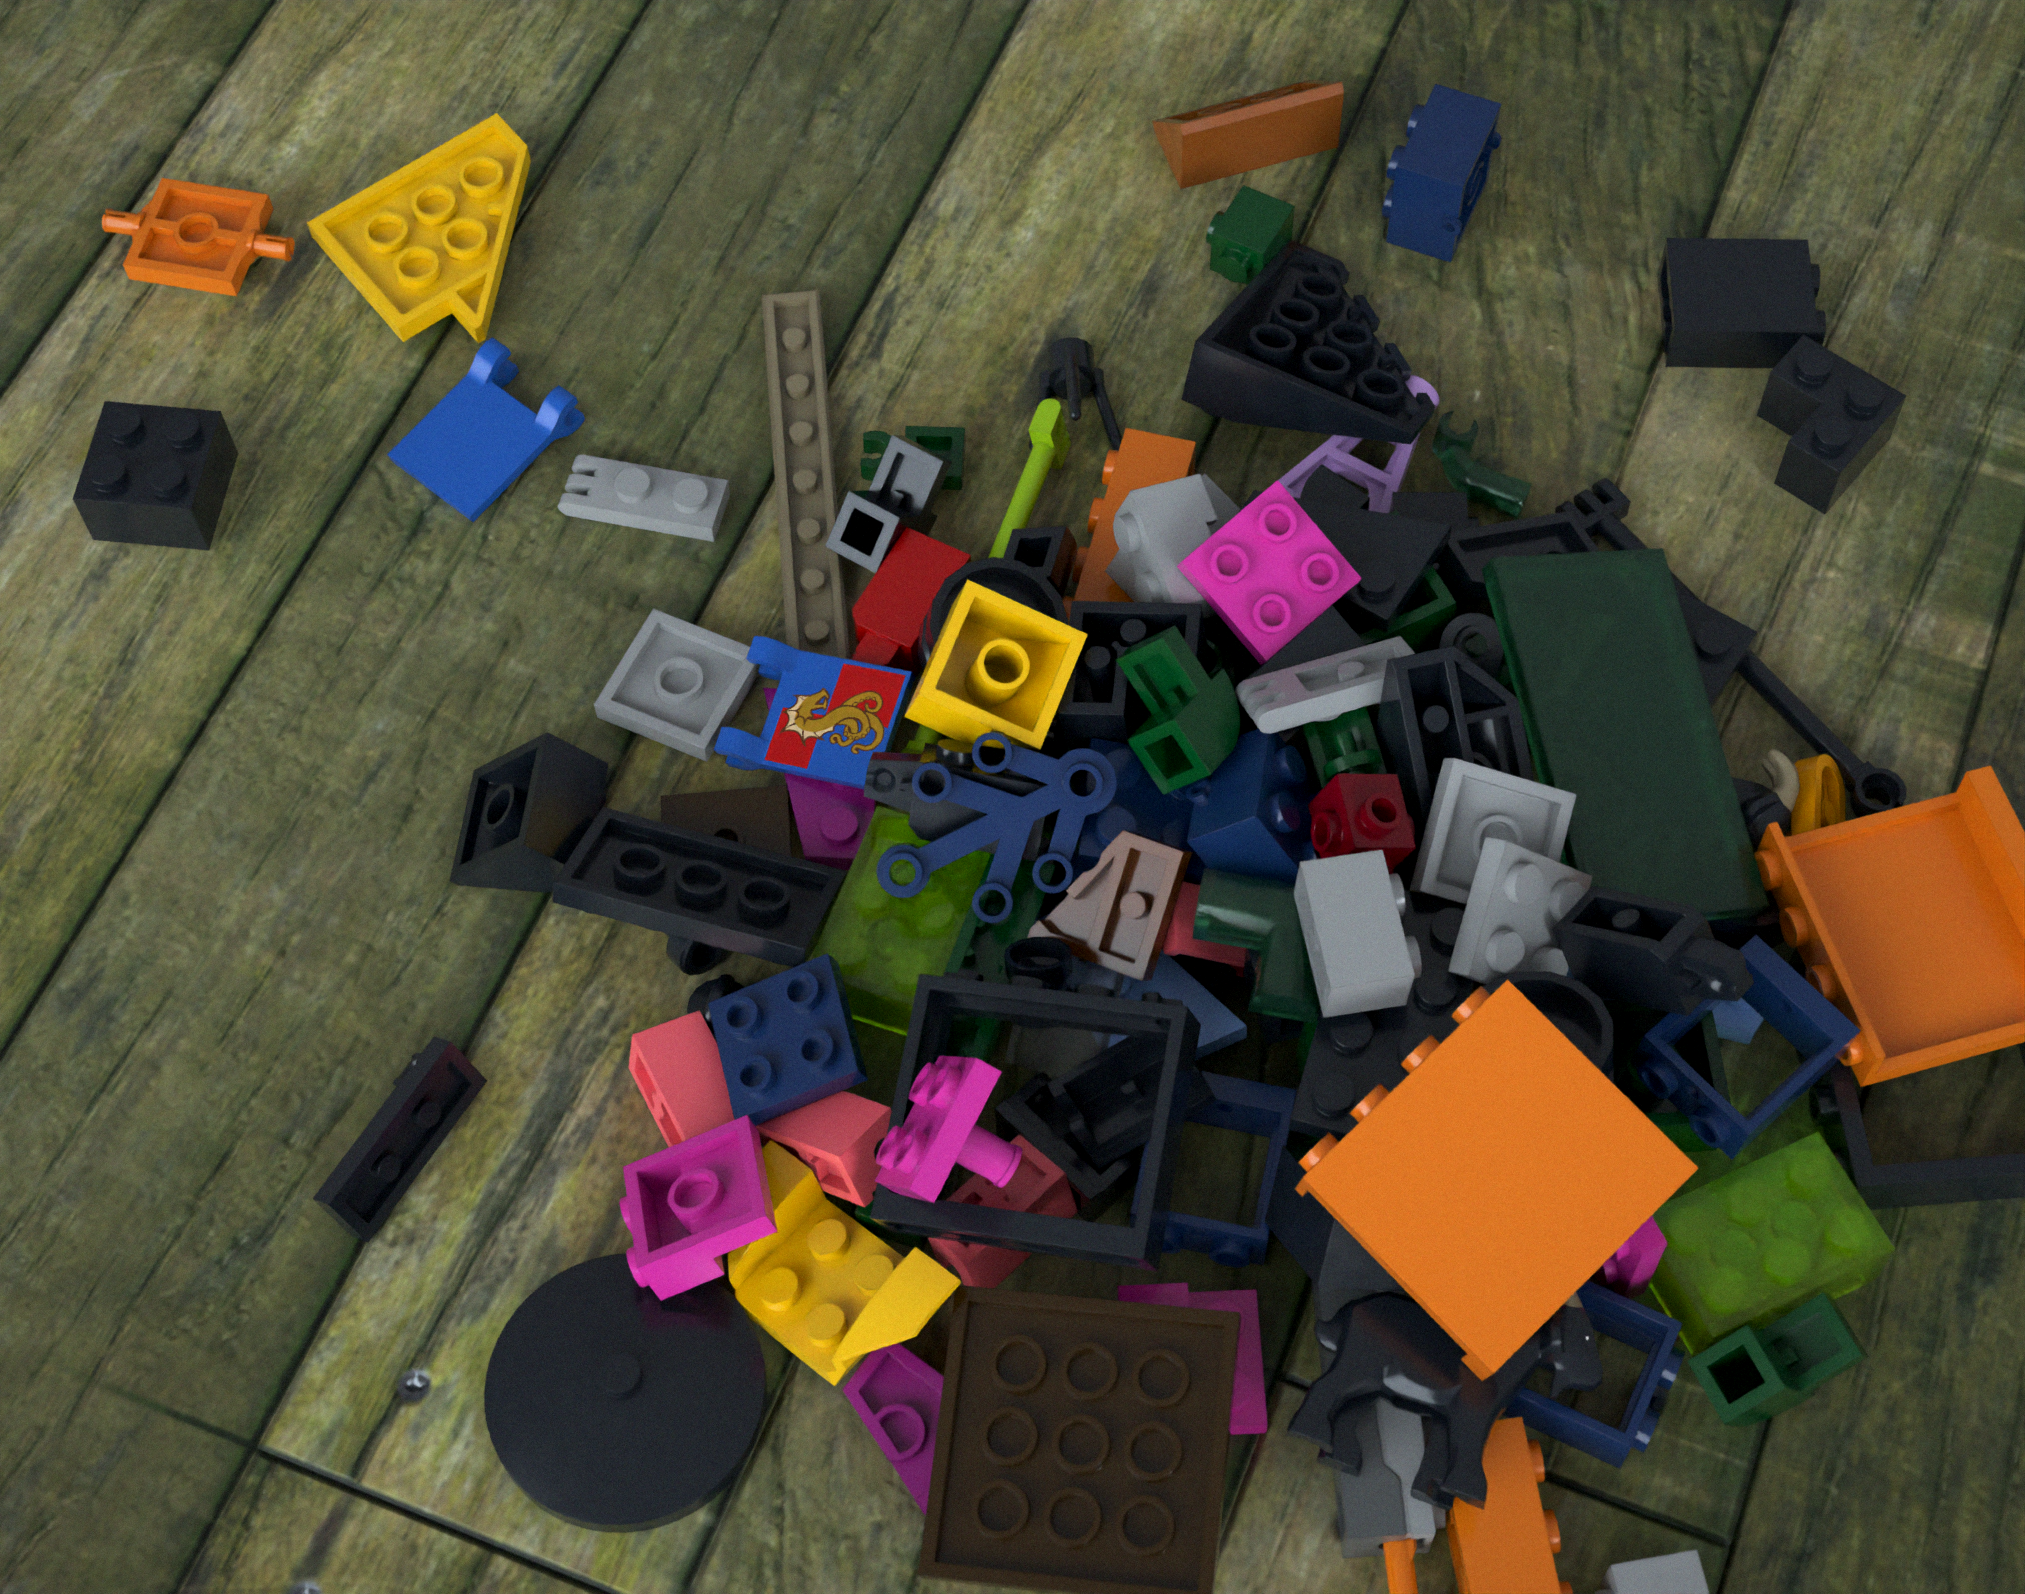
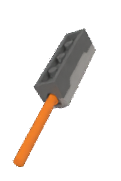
M1313 1281L1311 1283L1315 1323L1318 1319L1324 1322L1331 1320L1337 1311L1350 1300L1359 1299L1373 1293L1391 1291L1412 1298L1407 1291L1317 1287ZM1318 1343L1322 1375L1329 1369L1335 1354L1324 1350ZM1381 1399L1362 1415L1357 1422L1355 1433L1363 1456L1359 1477L1332 1468L1342 1558L1384 1556L1389 1594H1419L1414 1555L1417 1553H1429L1436 1533L1435 1529L1445 1528L1446 1520L1444 1509L1410 1496L1414 1478L1419 1470L1430 1437L1432 1419L1396 1409Z

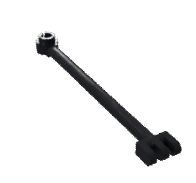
M1603 478L1593 484L1592 492L1585 489L1575 495L1573 499L1574 504L1570 501H1565L1555 508V513L1572 511L1590 538L1599 533L1643 578L1646 573H1649L1701 601L1621 521L1622 518L1627 516L1631 501L1609 479ZM1750 650L1736 672L1819 755L1827 754L1835 761L1845 781L1844 787L1851 793L1850 804L1856 816L1860 818L1903 806L1907 790L1904 781L1895 772L1884 768H1875L1869 761L1863 763ZM1868 799H1877L1884 804V806L1876 805L1870 802Z

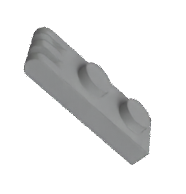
M577 455L572 465V471L575 474H570L567 479L565 490L568 493L562 494L558 509L563 514L571 517L715 542L730 497L728 480L589 455Z
M1398 636L1246 679L1238 684L1235 694L1248 715L1254 720L1256 726L1265 734L1275 733L1313 721H1330L1339 717L1344 712L1376 703L1380 704L1387 659L1415 653L1403 638Z

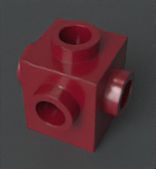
M1336 774L1308 804L1312 820L1311 839L1314 848L1320 853L1321 859L1383 850L1390 875L1393 874V869L1416 848L1414 842V822L1406 811L1397 774Z

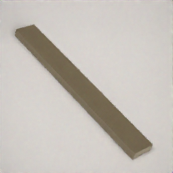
M819 290L762 295L787 645L802 651L851 660L842 555L825 547L838 517L820 293Z

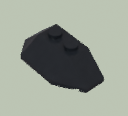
M1448 646L1387 659L1376 728L1387 774L1398 775L1406 811L1414 822V842L1416 848L1403 859L1413 876L1444 758H1456L1533 782L1534 777L1518 698L1488 673L1468 660L1467 656L1457 647Z

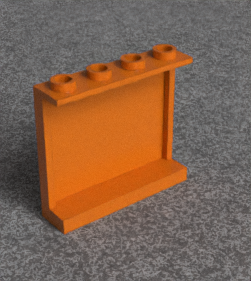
M1991 765L1967 771L1957 791L1951 794L1784 837L1778 822L1767 825L1758 850L1753 857L1756 877L1761 887L1766 891L1771 890L1780 909L1779 923L1783 937L1791 948L1797 947L1807 968L1805 974L1806 981L1861 1030L1842 1058H1840V1061L1845 1066L1852 1067L1860 1087L2025 1042V831Z
M1508 979L1492 995L1481 986L1469 996L1451 1015L1460 1026L1442 1043L1432 1034L1428 1036L1401 1063V1066L1409 1075L1391 1092L1381 1083L1376 1086L1350 1112L1358 1124L1340 1142L1331 1133L1323 1137L1300 1160L1299 1164L1308 1173L1302 1177L1295 1188L1302 1197L1309 1191L1466 1352L1461 1360L1481 1381L1494 1374L1698 1169Z

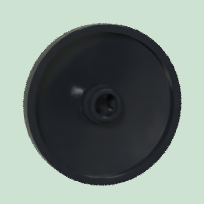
M626 1253L603 1256L577 1264L542 1284L528 1296L508 1320L497 1339L486 1373L484 1409L487 1428L495 1451L513 1482L527 1498L545 1512L568 1524L587 1530L608 1533L645 1531L665 1526L696 1512L720 1494L738 1475L750 1457L763 1426L768 1395L767 1370L762 1348L751 1320L738 1300L717 1280H710L661 1301L650 1285L644 1288L638 1285L630 1270Z

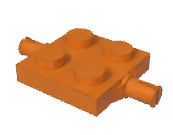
M161 178L152 200L137 214L107 208L105 210L106 214H103L102 217L104 232L132 236L133 243L123 266L128 278L137 281L237 296L249 266L256 258L263 256L289 262L295 249L292 237L264 234L274 209L269 194Z

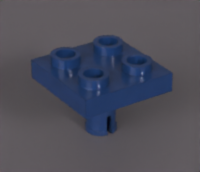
M829 953L708 1003L734 1120L748 1115L753 1124L757 1126L868 1080L840 966Z

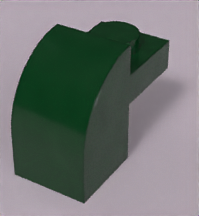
M1173 626L1127 648L1116 659L1152 714L1127 741L1163 795L1211 775L1234 749L1240 730V713L1237 697L1224 668L1207 675L1176 626Z
M1823 1292L1764 1329L1748 1324L1687 1362L1724 1425L1744 1427L1767 1420L1815 1396L1814 1389L1869 1356L1832 1296Z

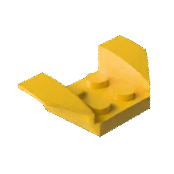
M770 1140L762 1148L777 1232L727 1252L729 1281L735 1290V1298L743 1307L749 1319L835 1386L868 1352L916 1337L943 1302L961 1284V1281L917 1247H914L906 1257H903L827 1200L812 1169L773 1140Z

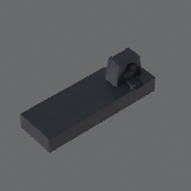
M434 1036L422 1053L413 1054L411 1061L399 1077L394 1079L393 1085L396 1088L313 1197V1200L352 1237L369 1243L487 1080L452 1042Z

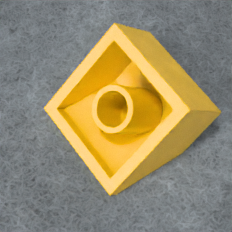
M967 580L952 604L904 717L952 739L964 741L972 745L982 734L997 731L1006 735L1012 744L1039 752L1088 634ZM994 739L987 740L981 745L1005 749L1001 742Z

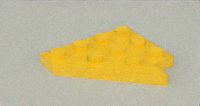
M496 113L310 220L307 224L311 236L402 342H405L452 313L479 344L487 336L531 163L528 146Z

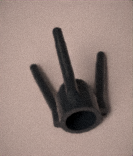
M1072 337L1054 342L1047 352L1048 369L1039 374L1040 391L1036 410L1043 400L1052 398V393L1056 392L1060 398L1068 401L1069 416L1072 420L1077 421L1081 418V398L1085 397L1089 391H1092L1112 449L1119 451L1122 436L1105 389L1104 371L1095 367L1092 346L1083 339ZM1030 437L1029 449L1032 451L1033 444Z

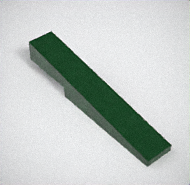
M993 853L989 857L978 887L986 882L995 855ZM1021 859L1011 888L1014 898L1013 907L1010 914L1004 920L997 923H988L981 920L975 914L971 903L946 966V972L958 973V968L981 974L984 977L983 982L1008 984L1009 979L1005 975V950L1012 943L1028 937L1030 928L1040 920L1049 893L1038 888L1033 880L1032 871L1035 861ZM1045 862L1040 868L1041 877L1044 881L1053 884L1057 873L1056 865ZM988 890L981 895V906L989 913H998L1006 906L1004 895L997 890ZM953 1014L945 1056L978 1058L989 1064L1004 1020ZM951 1171L937 1197L938 1200H941L943 1197ZM873 1201L866 1207L857 1206L855 1211L857 1222L875 1236L911 1248L917 1247L919 1250L924 1251L927 1237L888 1231L870 1218Z

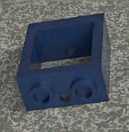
M1757 935L1739 949L1746 960V969L1751 973L1754 984L1741 998L1807 1058L1797 1070L1746 1117L1741 1115L1672 1049L1680 1039L1723 1001L1715 999H1703L1689 1016L1670 1012L1644 1035L1629 1062L1637 1069L1639 1079L1651 1093L1662 1099L1667 1098L1688 1118L1691 1129L1701 1141L1710 1147L1720 1148L1731 1160L1842 1058L1861 1031Z
M1201 1071L1217 1101L1189 1116L1185 1121L1270 1137L1254 1224L1252 1228L1169 1211L1162 1253L1174 1254L1180 1252L1181 1249L1209 1254L1211 1260L1228 1267L1241 1268L1248 1266L1249 1263L1264 1266L1271 1229L1265 1223V1217L1282 1146L1288 1144L1289 1124L1297 1090ZM1150 1140L1145 1143L1130 1212V1228L1135 1227Z
M1587 1280L1576 1293L1592 1324V1329L1648 1354L1617 1429L1525 1387L1502 1415L1508 1418L1522 1417L1524 1425L1620 1469L1631 1447L1642 1453L1645 1452L1656 1427L1660 1413L1648 1408L1656 1386H1660L1668 1391L1670 1390L1681 1366L1686 1351L1673 1345L1682 1322Z

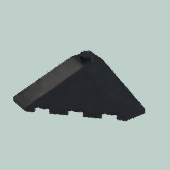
M1292 240L1286 243L1195 341L1181 398L1183 401L1202 408L1205 413L1211 416L1225 418L1234 423L1411 444L1432 418L1436 407L1427 392L1417 393L1415 398L1404 381L1409 380L1412 369L1396 344L1385 343L1383 348L1373 332L1378 330L1380 320L1364 295H1354L1352 300L1343 287L1344 284H1347L1350 274L1343 262Z

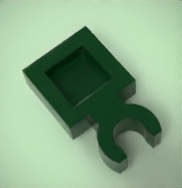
M906 426V438L952 461L940 490H962L966 447L965 427ZM883 431L863 433L864 453H878L882 455L876 459L861 458L860 466L863 479L873 481L892 437L888 433Z

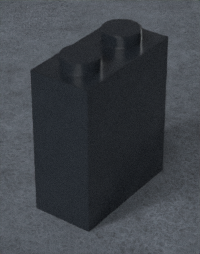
M1666 239L1657 274L1665 367L1774 369L1803 335L1820 345L1823 344L1826 331V316L1824 310H1816L1815 304L1820 288V268L1818 264L1810 262L1808 239Z

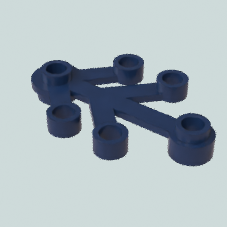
M990 731L982 734L975 741L972 748V757L978 768L988 773H997L1007 768L1047 784L1023 797L953 774L945 764L938 761H929L922 764L912 777V788L919 799L928 803H936L944 799L986 813V815L922 847L909 842H901L889 847L880 857L877 864V878L881 887L890 895L898 898L915 896L925 888L930 880L931 872L1000 839L986 882L977 888L972 900L973 910L981 920L988 923L1000 922L1012 910L1014 898L1011 888L1034 821L1060 809L1049 850L1038 857L1034 864L1032 875L1037 887L1044 892L1058 893L1065 890L1073 877L1071 859L1086 815L1097 813L1104 809L1111 802L1116 791L1117 777L1115 769L1109 759L1102 753L1090 748H1077L1068 751L1057 759L1012 744L1010 739L1003 733ZM990 739L1001 742L1006 751L1004 760L995 765L985 762L980 754L981 745ZM930 769L941 772L945 778L944 790L938 794H929L924 791L920 783L923 772ZM1078 770L1090 771L1096 778L1095 789L1086 795L1076 793L1070 785V778L1073 773ZM904 859L913 864L916 871L913 881L903 884L897 882L892 877L891 866L895 861ZM1048 860L1061 862L1066 869L1065 878L1056 884L1044 881L1040 874V868L1043 863ZM988 890H997L1004 895L1006 906L998 913H989L981 906V895Z

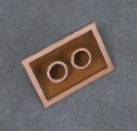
M1306 80L1152 121L1154 132L1180 189L1338 148L1344 90L1340 81Z

